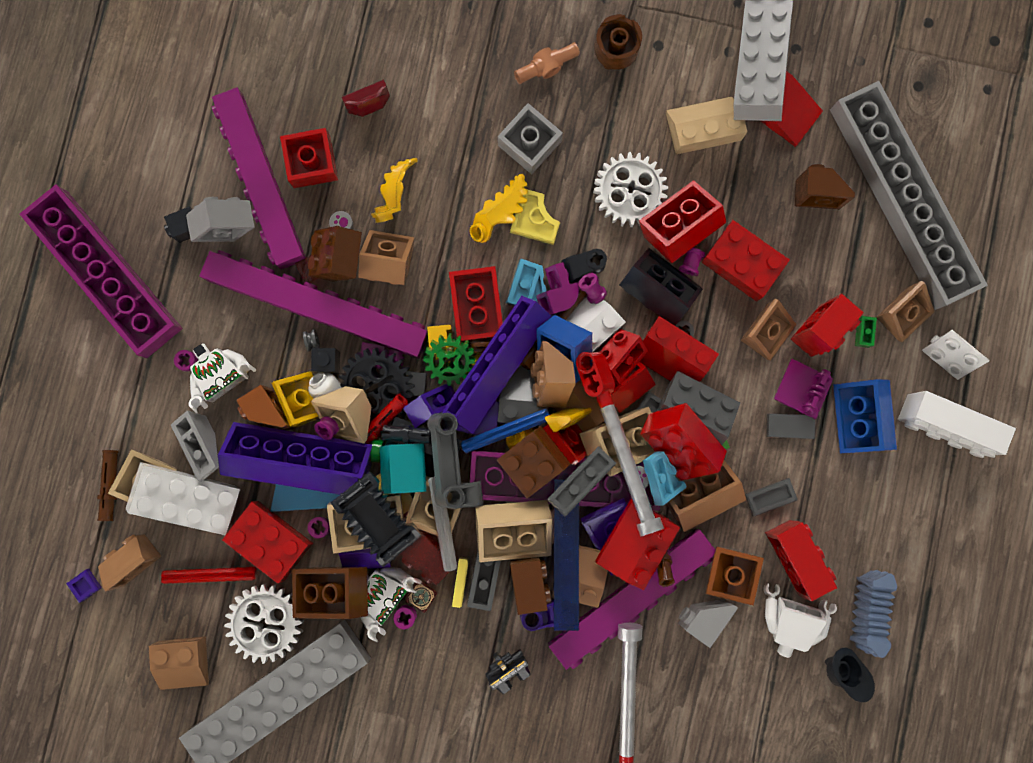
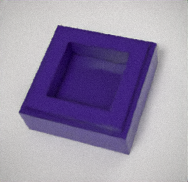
M90 569L84 570L66 583L79 603L85 601L102 588Z

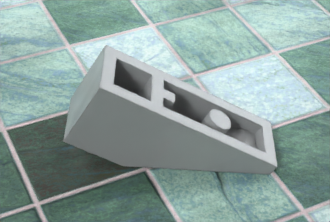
M187 410L171 424V427L197 480L202 482L219 467L215 432L205 415Z

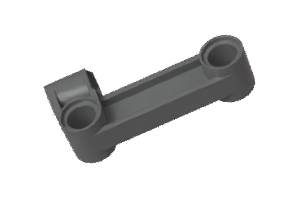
M435 413L431 415L428 420V429L431 432L436 483L435 502L441 507L451 509L482 506L481 480L478 482L461 483L456 437L457 418L451 413ZM442 418L445 421V427L443 430L440 426V421ZM449 492H451L452 499L450 502H448L447 495Z

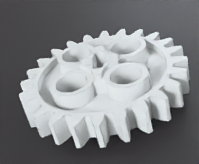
M629 152L627 158L624 159L620 153L618 161L611 157L610 165L604 163V171H598L597 175L601 179H595L594 182L595 185L599 186L593 190L594 194H599L595 198V202H602L598 210L606 209L604 217L607 218L612 215V223L620 219L622 227L626 221H629L630 227H633L635 221L640 225V219L661 205V201H666L668 196L663 194V192L668 190V186L662 184L667 180V177H660L663 169L655 170L657 162L649 164V156L641 160L640 153L637 154L636 158H632V154ZM623 172L627 175L628 179L620 180L616 174ZM639 178H647L650 184L647 186L642 185L639 182ZM629 186L633 187V193L628 192ZM619 194L623 201L615 202L611 196ZM634 200H642L645 206L642 208L637 207L634 204Z
M263 584L259 591L255 585L251 587V592L247 589L242 591L244 598L242 596L235 597L238 604L229 605L233 613L225 615V617L231 619V622L224 625V627L231 628L226 637L233 636L234 640L229 645L237 644L238 648L235 653L237 654L243 650L245 652L243 659L252 655L253 663L259 657H261L262 664L268 661V657H270L272 662H275L277 654L283 658L286 656L285 649L287 651L294 649L290 642H299L295 634H301L303 630L298 628L297 625L302 624L304 620L293 618V606L290 602L292 593L285 597V588L276 592V585H272L268 590L267 585ZM252 603L260 606L259 615L252 612ZM275 608L283 611V620L275 618ZM244 617H247L248 619H251V620H254V621H257V622H248V621H245V620H244ZM265 618V623L270 625L266 628H263V623H260L258 621H261ZM273 625H282L285 627V629L282 630L281 628L275 627ZM246 627H251L254 630V638H249L246 635ZM269 632H273L277 635V643H271L269 641Z

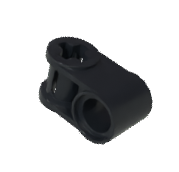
M592 249L563 259L561 263H564V267L568 272L569 283L578 282L586 274L602 272L607 262L605 252L601 249ZM593 257L600 260V265H596L595 262L591 263Z

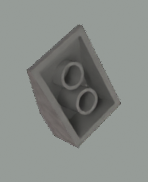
M521 365L516 369L500 393L498 424H507L546 409V407H537V400L532 395L535 380L531 378L530 370L525 369ZM545 423L540 424V425L535 426V427L541 426L542 428H544V427H545Z

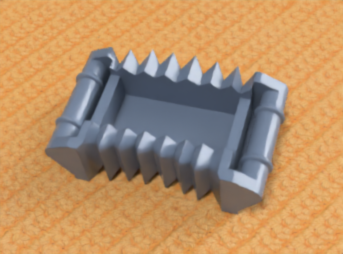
M875 570L857 577L861 584L856 586L860 592L854 594L859 600L853 602L857 609L852 611L856 618L851 621L856 626L851 628L855 634L850 636V640L856 644V648L863 650L865 653L872 654L874 657L884 658L891 649V642L886 638L890 633L886 629L892 628L887 624V622L892 620L888 614L893 612L888 607L894 605L890 599L895 598L891 593L897 590V583L894 575L886 571L880 572Z

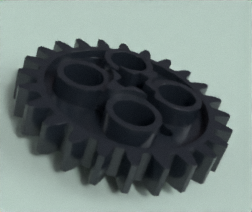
M378 347L373 349L372 354L368 348L363 351V355L360 352L356 353V359L351 357L347 360L350 365L342 367L346 373L339 375V378L344 380L340 384L341 387L346 386L363 390L368 389L373 384H377L390 375L394 376V379L366 394L367 399L371 396L377 401V406L371 405L370 420L372 417L374 419L395 398L396 395L388 392V385L394 386L397 394L402 395L405 399L414 396L412 392L408 391L415 387L414 384L408 383L413 378V375H406V371L410 367H402L401 364L404 359L396 361V353L388 356L387 349H384L381 354ZM376 365H380L384 368V375H380L377 373ZM357 376L364 379L365 386L357 383ZM390 410L382 420H384L393 410Z

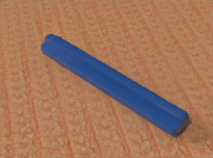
M547 409L540 410L461 442L462 449L465 453L543 424L547 422L545 417L550 415Z

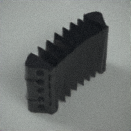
M369 471L346 491L340 493L331 504L338 514L345 513L342 520H349L346 528L353 527L351 536L359 535L357 543L364 542L363 549L371 548L370 555L377 553L376 560L384 567L390 561L395 560V557L410 545L412 546L422 535L413 522L406 523L407 517L401 518V513H395L396 508H390L391 501H386L387 495H383L384 490H379L380 481Z

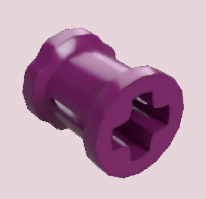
M697 248L690 249L686 252L684 262L679 266V271L687 275L698 276V267L701 258L705 257V253Z
M594 273L584 275L578 283L579 288L586 292L587 300L591 304L600 303L607 295L606 289L600 286L598 283L599 278Z
M402 605L394 614L393 620L395 625L403 630L409 629L415 622L417 612L412 606ZM403 611L406 615H411L408 622L405 619H400Z

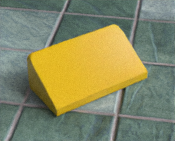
M567 408L546 416L545 420L553 432H558L578 423L590 414L592 410L591 408Z

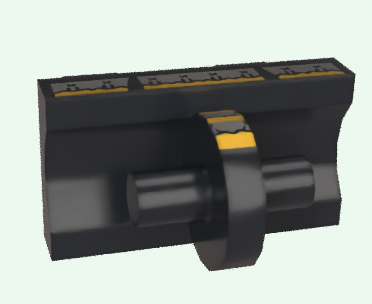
M520 649L512 655L508 652L502 657L498 652L494 653L493 656L496 661L489 665L491 670L485 674L492 690L497 689L502 694L511 690L512 684L509 679L514 675L520 681L525 680L531 675L527 660Z

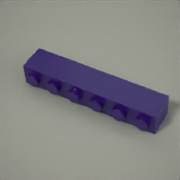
M524 296L520 297L442 413L453 414L457 418L458 426L468 432L474 433L503 388L507 385V382L520 366L528 351L532 348L537 340V328L552 317L537 301Z

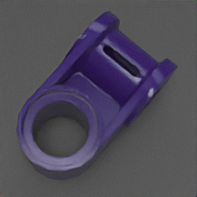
M551 599V603L547 604V611L534 612L538 615V619L534 624H527L525 622L527 614L520 615L523 627L529 631H535L567 623V618L564 617L561 607L562 599Z

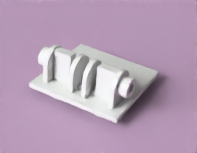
M953 330L941 337L935 335L930 341L931 344L922 349L925 354L957 380L989 362L988 358Z

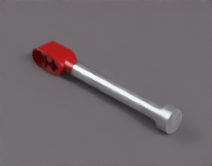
M583 352L576 359V367L585 392L591 397H596L641 522L637 524L640 537L662 530L664 527L661 518H655L611 397V393L615 389V382L607 359L601 352ZM591 359H592V361H593L592 367H591V365H590V360H591Z
M621 623L618 625V639L622 640L619 763H634L637 641L642 640V625L637 623Z

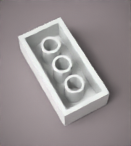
M928 391L907 394L898 417L899 421L905 423V427L915 431L919 429L926 431V436L940 440V438L948 441V445L958 449H962V447L969 449L971 455L984 458V456L995 458V455H1006L1016 430L1012 426Z
M140 462L125 509L128 514L226 535L240 489L235 485L207 478L199 482L195 475Z

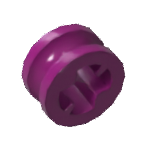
M181 350L174 357L175 366L179 370L187 372L191 371L190 367L198 361L196 355L188 350ZM183 356L191 357L188 360L190 362L189 365L183 364L182 366V363L184 362L182 359Z
M324 416L315 424V431L321 438L330 440L339 431V426L334 419Z
M325 517L313 518L308 524L309 534L314 538H322L329 534L330 526L328 519ZM318 521H321L322 526L325 527V531H320V534L316 533V528H313L314 524L319 523Z

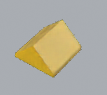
M311 371L272 382V386L291 427L298 428L319 418L311 403L313 398L308 392L309 381L313 377Z

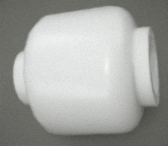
M320 372L310 379L308 392L314 399L342 387L333 374Z

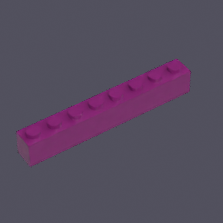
M236 87L212 96L215 104L211 106L213 113L217 119L221 120L223 125L219 127L221 134L225 140L228 139L230 147L227 148L229 155L233 161L236 160L238 165L235 168L240 181L244 180L246 185L243 191L246 199L250 200V202L252 201L254 206L252 215L256 223L260 222L262 230L259 233L264 244L268 243L270 251L267 254L272 265L276 264L282 270L307 260L243 94Z
M695 528L668 549V554L672 557L671 569L675 580L673 585L668 587L659 585L657 569L644 590L627 582L602 600L598 608L593 607L548 642L549 648L566 670L569 667L572 669L576 668L583 662L582 657L589 652L590 654L597 652L602 647L601 643L607 638L611 640L618 635L619 624L634 623L639 619L640 612L644 609L650 610L658 604V598L664 594L668 596L677 589L676 584L682 580L688 581L696 574L695 570L701 565L703 567L709 565L713 561L714 547L701 530Z

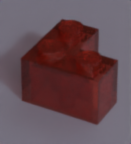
M422 531V536L412 546L410 545L400 553L403 556L401 560L411 570L413 568L417 571L420 569L422 571L420 575L427 583L431 584L433 582L437 585L450 571H445L443 568L439 543L428 532Z

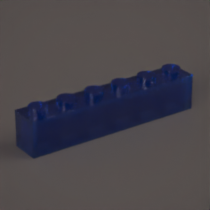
M554 479V492L565 480ZM579 503L566 517L554 507V631H579Z

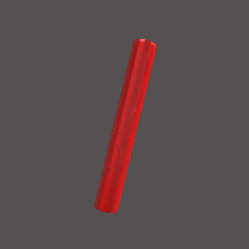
M255 567L165 570L161 573V582L163 584L247 581L256 579Z

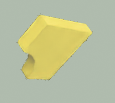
M528 190V194L523 195V197L527 198V202L518 203L523 208V212L515 213L514 217L516 220L512 223L510 233L554 245L560 222L553 219L546 211L544 205L545 194Z

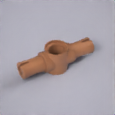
M575 42L559 50H551L549 47L544 48L533 56L530 64L515 70L514 76L519 84L536 76H543L544 79H548L561 70L564 62L579 56V48Z

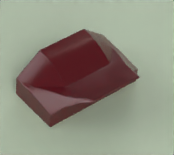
M383 79L347 94L342 99L349 114L364 117L383 109L390 94Z

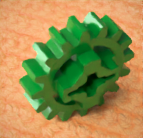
M449 333L447 339L439 335V342L432 340L430 343L431 347L426 348L425 353L428 355L424 357L423 362L429 364L426 365L425 370H432L430 378L439 377V384L443 380H447L448 386L451 385L452 380L460 384L461 377L465 379L468 375L467 371L470 372L473 368L471 364L475 363L476 358L471 357V355L474 354V349H467L469 341L460 342V335L456 340L452 338L451 333ZM435 353L437 354L436 357L439 359V362H438L437 365L435 364V361H434V354H435ZM463 354L465 356L464 366L462 365L463 363L460 361V358ZM446 357H447L448 359H450L451 357H454V361H453V362L450 360L449 362H446V363H445Z

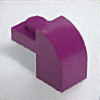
M563 262L545 268L551 290L536 295L538 303L550 315L571 308L578 298V282L569 283V275Z

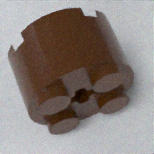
M621 14L612 15L604 19L598 28L594 44L595 55L604 68L608 70L624 69L636 60L642 42V31L639 24L635 20H630Z

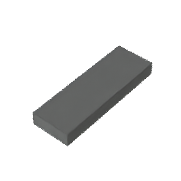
M598 446L547 500L566 517L611 470L616 462Z

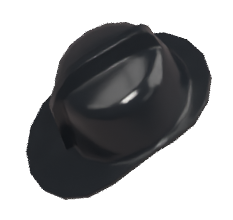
M847 647L840 648L834 656L825 660L827 676L832 684L843 688L857 702H868L873 697L875 692L873 676L852 649Z

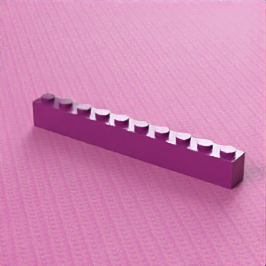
M218 250V253L209 251L199 275L205 281L420 359L428 338V331L424 330L426 326L414 321L412 324L403 322V317L392 313L390 317L381 314L382 310L369 305L368 309L360 306L361 302L352 298H347V301L338 298L339 294L330 290H326L323 293L317 290L318 287L308 282H304L303 285L296 283V278L286 274H283L282 277L274 275L275 271L265 266H261V269L255 268L253 263L246 259L240 258L239 261L231 259V254Z

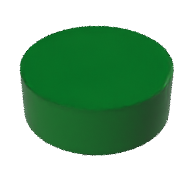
M373 440L371 462L380 463V447L384 446L383 440Z

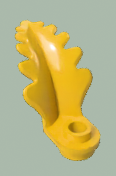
M417 158L399 161L396 166H391V173L384 174L386 183L381 185L380 191L386 205L374 208L375 212L371 216L375 218L376 223L393 219L392 213L401 211L400 201L404 188L402 180L406 171L418 162Z
M524 174L515 176V181L510 180V187L508 185L504 186V194L497 192L495 200H486L483 209L475 214L473 225L470 227V235L474 241L487 242L496 224L513 223L516 220L513 213L523 212V208L518 203L527 202V198L523 197V195L528 194V190L524 188V186H527Z

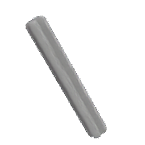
M434 476L430 477L428 482L443 568L445 571H453L457 568L448 510L435 502L436 483Z

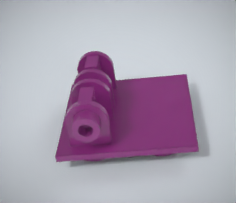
M791 358L774 400L816 420L833 381V378L830 376L831 372L826 369H822L819 372Z

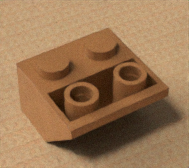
M542 341L540 350L535 353V363L531 364L530 369L531 378L535 380L532 388L533 398L537 400V407L565 408L576 384L573 362L549 342Z

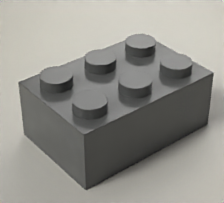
M677 371L666 387L657 411L687 403L715 438L723 445L730 435L740 402Z

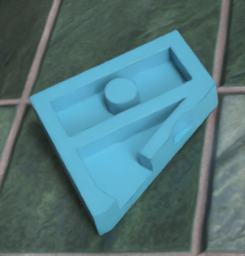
M524 259L519 260L506 300L507 304L515 306L521 296L537 301L536 295L546 292V286L543 281V266Z
M656 451L643 460L644 470L647 474L655 506L665 505L686 488L685 482L678 481L676 478L677 470L670 464L669 458L664 451Z

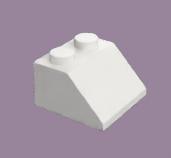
M587 297L566 319L593 333L592 352L596 351L626 323L606 301L603 300L600 303L591 304Z

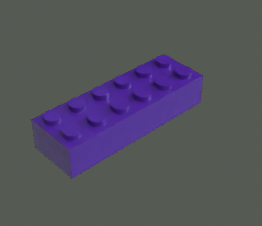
M233 422L218 453L219 472L223 476L340 495V493L346 491L358 479H361L370 471L372 466V444L335 438L325 440L316 435Z

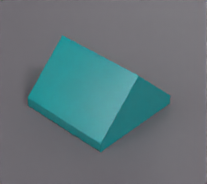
M424 444L381 446L380 466L383 494L426 492Z

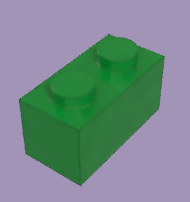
M861 316L859 318L861 323L856 328L855 346L870 348L874 346L877 318Z

